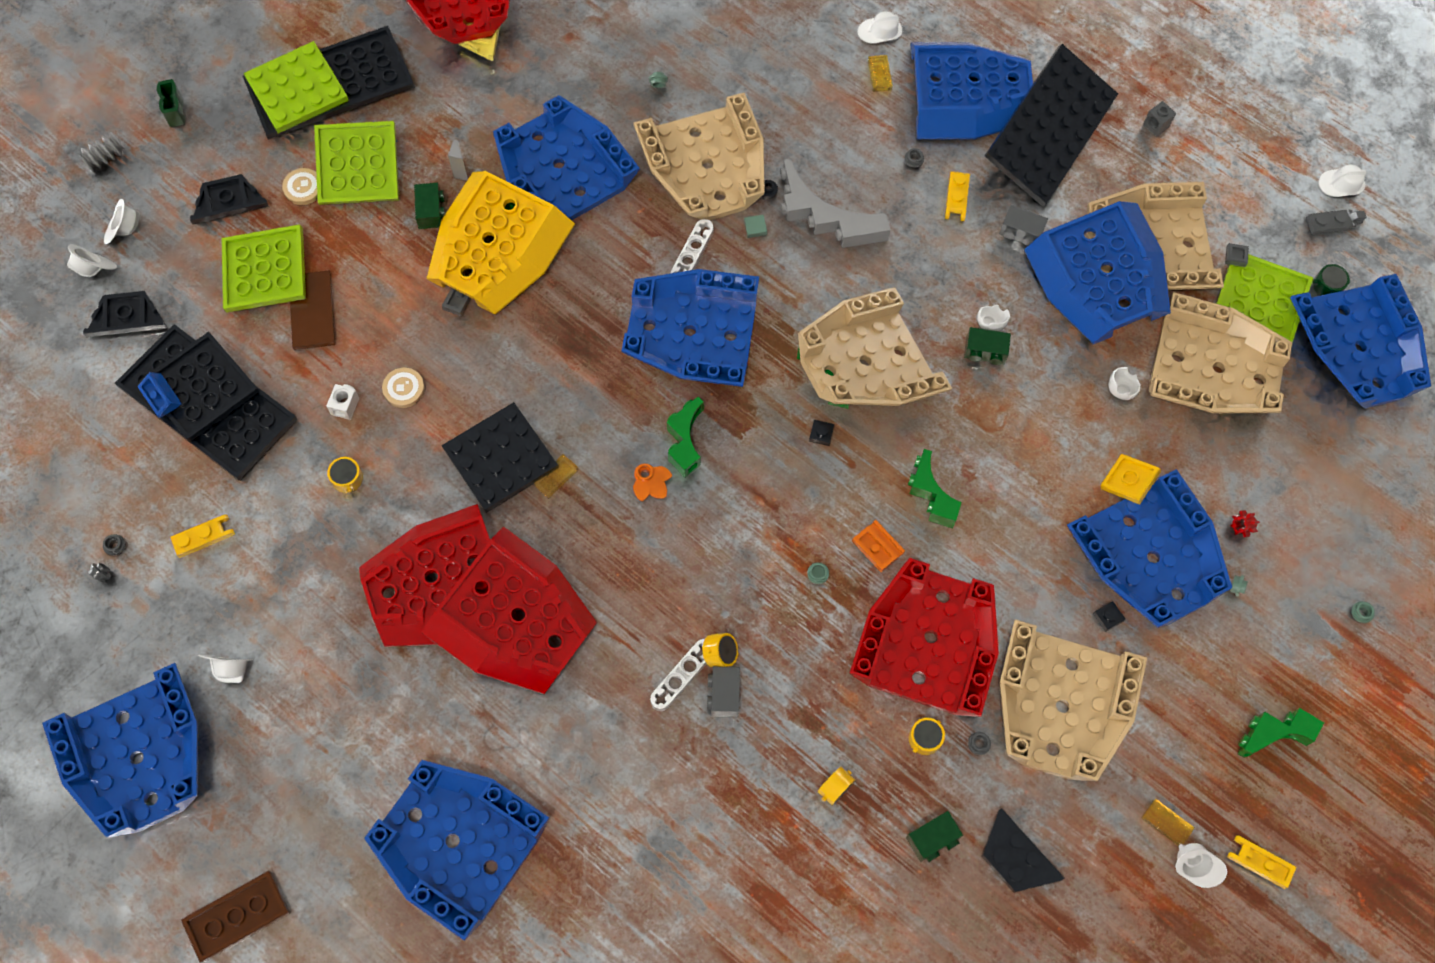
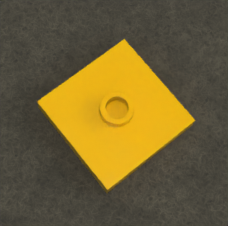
M1121 453L1100 485L1101 490L1140 505L1161 473L1159 467Z

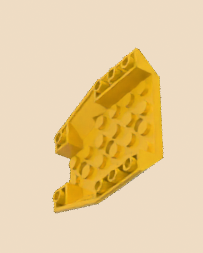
M487 171L472 172L441 220L427 280L442 288H445L447 285L474 299L479 307L496 315L545 274L575 226V223L553 204ZM510 202L515 203L513 209H505L506 204ZM486 236H494V240L492 242H484V238ZM465 269H472L473 272L470 276L465 277L462 275Z

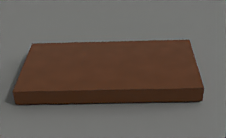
M329 270L305 273L306 299L290 302L292 348L294 350L336 345L331 273Z
M267 871L181 919L199 963H204L291 913L272 872Z

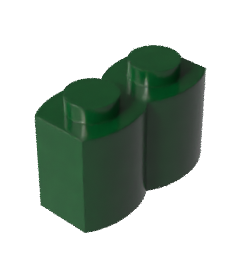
M174 80L159 81L156 87L160 97L159 109L170 127L184 125L186 121V115L183 110L184 101Z

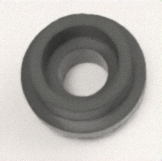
M913 148L905 154L904 160L908 166L917 168L923 164L924 155L921 150Z
M118 534L108 535L103 540V550L110 556L119 555L125 549L126 542ZM118 543V545L112 549L113 544Z
M100 562L98 564H91V569L88 573L96 580L104 582L111 577L110 569Z
M975 732L968 739V747L972 753L984 755L991 748V740L987 734ZM975 741H981L983 747H977Z

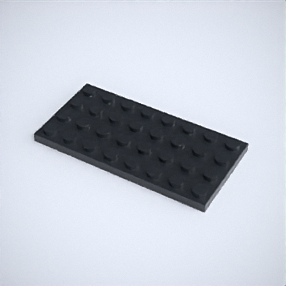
M389 26L319 49L345 91L349 101L281 133H277L243 75L267 139L415 88Z
M1062 43L1058 46L984 156L1043 207L1051 199L1116 99L1118 93Z
M174 324L115 382V385L158 418L137 387L140 384L139 380L196 340ZM258 388L259 393L190 442V444L238 481L297 420L293 413L260 388ZM167 415L158 418L187 441Z

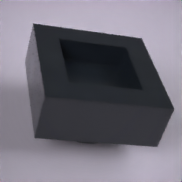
M814 420L809 442L830 446L835 424Z
M1113 601L1093 613L1105 632L1126 620Z

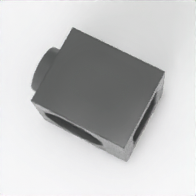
M1161 101L1148 112L1143 125L1158 137L1171 126L1176 112L1164 101Z

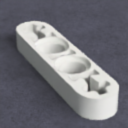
M701 219L696 223L670 273L681 272V269L683 271L695 270L713 235V224L711 221ZM705 227H707L708 230H705V231H704L703 237L700 236V235H701V229H704ZM693 242H699L702 246L698 249H694L691 247V244ZM689 257L693 260L692 264L686 265L682 262V260L684 258Z
M705 639L696 642L653 691L650 701L655 710L665 711L704 668L706 662L703 654L700 656L701 663L696 657L700 654V646H703ZM687 661H693L696 664V669L693 672L685 671L683 666ZM672 678H679L682 681V685L678 689H673L669 686V681ZM666 687L669 692L664 698L666 703H659L657 705L656 696L661 698L665 694L663 688Z

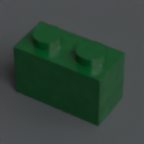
M438 182L414 184L415 219L418 228H439L441 220L446 214L445 208L442 207V202H445L444 190H440Z
M970 327L966 337L964 358L974 362L985 361L993 365H1005L1009 356L1011 333Z
M946 811L909 833L906 839L920 862L925 859L931 862L940 856V850L946 847L949 851L959 845L960 842L958 840L963 834L949 811Z

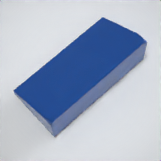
M149 372L137 386L158 418L163 417L181 405L180 400L160 373Z

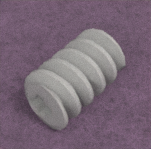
M112 131L109 132L110 139L105 135L102 136L103 143L98 139L95 140L96 147L88 144L89 151L81 148L82 155L80 157L90 171L95 172L93 165L102 168L100 161L109 164L107 157L115 160V152L122 156L121 149H124V147Z

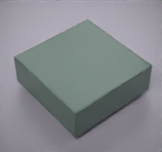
M764 215L744 217L747 238L767 235Z

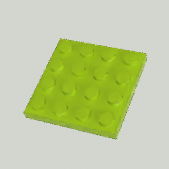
M314 41L244 72L245 78L277 133H281L349 101L345 91Z
M394 121L314 125L319 205L399 201L396 127Z
M300 224L222 238L223 309L226 313L306 299L303 228Z
M1248 254V264L1246 267L1229 264L1223 280L1224 287L1220 289L1215 304L1234 308L1293 343L1300 318L1290 297L1309 292L1313 277Z

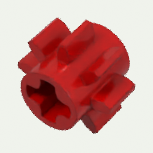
M1243 510L1239 512V515H1232L1234 520L1230 527H1233L1235 530V535L1243 533V537H1250V532H1258L1256 527L1260 521L1254 517V512L1247 514V511Z

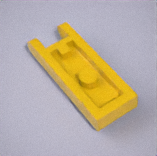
M950 171L945 219L949 220L950 213L961 214L960 221H965L970 174Z
M221 515L171 536L170 538L177 556L182 558L234 536L233 529L224 531L222 523L229 520L228 515Z
M1236 835L1234 841L1242 845V848L1238 855L1229 852L1227 858L1281 888L1287 889L1297 867Z

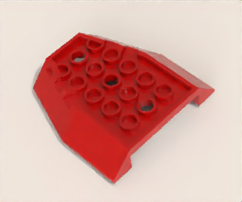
M405 0L432 34L454 44L492 36L507 19L510 0Z
M478 504L414 526L359 567L363 590L384 647L437 645L422 634L421 631L436 608L469 568V561L472 558H476L490 541ZM436 573L438 578L435 582L429 583L426 581L427 575ZM481 582L476 584L475 590L479 594H485L488 591V586ZM388 588L395 589V594L391 598L383 597L384 591ZM514 610L512 612V618L516 621H519L516 611Z
M503 526L490 539L436 608L421 633L475 673L545 694L597 622L557 565ZM485 583L488 586V591L485 594L477 593L475 590L476 584ZM520 609L524 612L525 617L521 621H516L512 618V612ZM551 636L560 638L561 645L558 648H552L549 645L548 639Z
M909 558L869 610L849 674L871 688L953 715L981 717L999 654L994 585L975 578L972 579L971 583L930 571V564ZM944 593L948 596V601L941 603L937 600L936 595ZM933 633L936 636V642L928 643L925 640V634ZM914 674H921L924 677V683H914L912 676Z

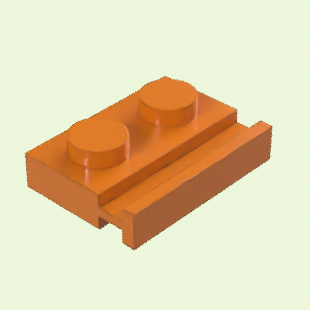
M877 520L873 521L871 525H868L852 539L857 548L881 573L905 553L901 545Z

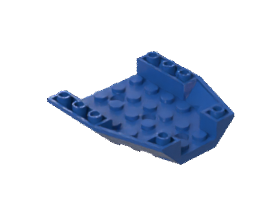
M911 42L910 44L911 60H914L918 111L916 119L917 139H978L1001 132L1033 85L1031 61L1024 57L969 42ZM937 77L940 81L935 82L931 78ZM976 77L979 81L973 82L969 78ZM1014 77L1017 81L1012 82L1008 78Z
M560 95L543 103L544 114L517 129H514L510 123H507L493 131L506 181L553 204L570 220H574L624 191L640 170V167L608 126ZM538 135L543 137V139L540 141L534 140L533 138ZM556 163L564 164L562 168L554 167ZM579 190L585 192L583 196L575 195V193Z
M1119 201L1043 232L1024 249L1048 301L1092 344L1111 338L1113 330L1149 316L1150 320L1153 321L1171 313L1164 253L1138 203ZM1086 232H1093L1096 236L1088 239L1084 234ZM1104 265H1109L1113 270L1105 273L1101 268ZM1126 299L1130 302V305L1128 307H1121L1118 302Z
M696 269L635 279L631 296L632 309L628 330L624 334L622 353L680 379L743 387L756 310L759 276ZM653 324L655 328L648 331L644 329V326ZM687 329H693L695 334L688 336L684 332ZM733 334L736 336V339L728 341L725 339V336Z
M1397 274L1379 277L1371 285L1317 297H1312L1310 292L1290 297L1316 354L1354 399L1365 409L1400 401L1431 387L1423 328ZM1339 309H1342L1345 312L1346 316L1344 314H1341L1339 312ZM1355 344L1359 345L1362 348V351L1358 350ZM1372 381H1376L1380 388L1375 387Z
M1177 469L1158 478L1140 505L1124 499L1089 518L1085 515L1067 524L1070 532L1101 580L1157 628L1178 621L1232 589L1214 524ZM1126 517L1131 518L1134 526L1129 527L1125 525L1123 519ZM1151 553L1156 555L1158 558V562H1150L1147 558V554ZM1173 590H1177L1182 594L1181 600L1173 598Z
M176 663L153 672L155 680L74 717L62 713L42 722L62 785L106 838L145 830L183 812L198 796V722ZM129 713V720L124 724H120L119 718L121 715ZM138 753H143L142 762L133 764L134 756ZM152 794H157V802L152 806H148L146 804L148 797Z
M421 760L408 777V780L411 782L384 820L378 819L364 839L406 900L465 941L485 920L536 846L549 817L492 778ZM416 809L421 810V819L417 822H412L410 820L411 812ZM452 835H457L460 839L458 846L455 848H450L447 845V840ZM490 861L496 862L498 866L494 874H487L485 872V865Z

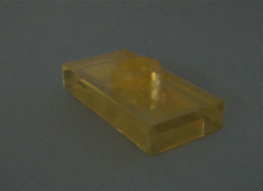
M887 55L868 56L873 92L892 90L893 85Z

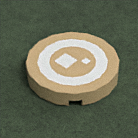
M299 168L290 172L283 180L282 188L285 197L296 205H308L315 202L317 198L316 171L309 168Z
M403 367L393 370L386 376L383 381L382 390L385 399L391 405L398 408H407L415 405L419 399L421 400L424 395L425 385L423 378L417 371Z

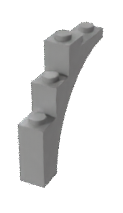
M792 159L783 160L780 176L782 180H785L786 185H784L785 194L783 202L780 203L782 215L785 214L787 222L808 218L809 228H813L814 235L835 232L836 240L840 241L842 248L889 240L891 230L886 213H854L839 209L823 201L802 182L795 170Z

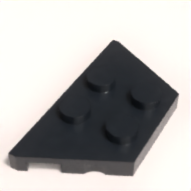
M242 174L202 183L199 191L200 195L195 202L196 209L194 214L190 216V221L194 225L269 207V204L258 193L257 189Z
M145 291L118 293L102 296L98 303V308L94 310L91 316L93 320L88 329L84 328L83 334L87 338L164 329L166 324Z
M1001 808L996 814V819L988 836L982 858L1013 893L1062 881L1064 879L1062 874Z

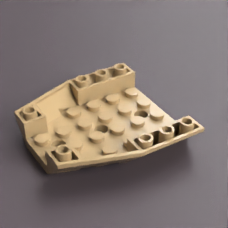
M745 92L726 97V107L657 126L654 125L652 118L633 123L651 173L689 216L709 221L745 211L764 195V139ZM692 132H698L700 133V136L693 137L690 134ZM705 163H710L713 166L707 169L704 168L702 165ZM717 195H723L725 199L719 201L715 199V197Z
M1204 182L1147 183L1088 203L1087 214L1119 201L1138 203L1164 253L1168 290L1224 287L1221 269H1214L1202 209L1207 200ZM1093 232L1085 233L1088 239L1096 236ZM1188 241L1193 247H1186L1183 242ZM1104 265L1101 270L1109 273L1113 268L1109 265Z
M895 287L843 300L798 333L800 360L818 397L834 404L900 406L950 391L952 387L943 371L933 374L899 314L904 302ZM894 350L901 351L903 356L896 354ZM860 360H865L869 366L861 364ZM824 370H830L834 376L826 374Z
M1173 292L1170 299L1171 313L1164 316L1148 388L1150 395L1210 413H1280L1284 394L1279 393L1284 366L1290 359L1292 342L1234 308ZM1177 355L1181 358L1182 361L1177 362L1173 359L1172 356ZM1213 367H1219L1222 373L1215 372ZM1254 378L1261 379L1263 384H1257Z
M1014 620L999 682L1006 754L1020 764L1066 779L1097 782L1135 721L1147 657L1126 651L1121 656L1036 632V625ZM1066 661H1074L1077 669L1074 671L1069 670L1066 667ZM1064 702L1068 708L1067 712H1059L1056 708V703ZM1047 745H1055L1058 749V754L1056 756L1048 754L1046 750Z

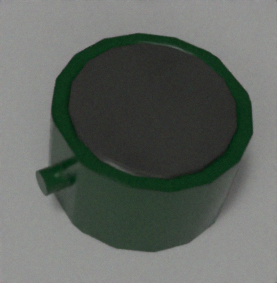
M1329 264L1319 271L1312 282L1314 290L1321 296L1344 291L1348 284H1350L1348 272L1343 267Z

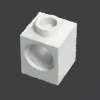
M335 384L326 407L331 415L351 420L359 401V396L354 387L346 384L343 386ZM348 398L345 402H340L342 399Z

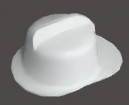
M889 11L880 12L875 18L862 22L858 28L860 39L870 44L896 40L902 34V26L898 15H894Z
M1349 164L1340 169L1326 171L1318 180L1319 188L1326 195L1332 197L1360 194L1365 189L1366 170Z
M120 199L116 205L114 215L105 232L104 244H109L115 235L127 236L132 234L138 226L140 212L126 206L124 199Z
M68 245L71 255L67 266L82 276H94L102 268L108 270L117 268V265L107 258L94 254L78 245Z
M197 654V656L210 659L212 674L217 680L224 683L242 682L247 661L253 660Z
M1201 844L1179 845L1175 865L1177 873L1202 888L1215 887L1224 881L1227 876V868L1221 859L1213 855Z

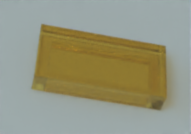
M564 454L556 460L558 468L533 482V485L548 499L579 470Z
M1157 799L1152 801L1141 819L1178 847L1180 844L1184 845L1194 830L1193 826Z

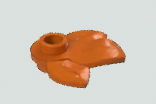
M640 464L637 466L634 472L636 481L633 485V490L638 500L643 502L649 495L657 499L666 498L667 487L665 481L672 477L671 472L663 466L653 467L650 464ZM647 472L649 476L642 477L641 474Z

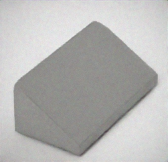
M454 140L448 154L453 176L455 179L467 181L468 177L457 140Z

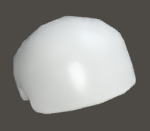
M999 305L981 307L976 316V320L982 329L999 332L1006 327L1010 319L1009 310L1002 311Z
M1118 367L1111 374L1108 387L1115 397L1121 400H1131L1140 392L1141 384L1136 374L1132 375L1128 372V367Z

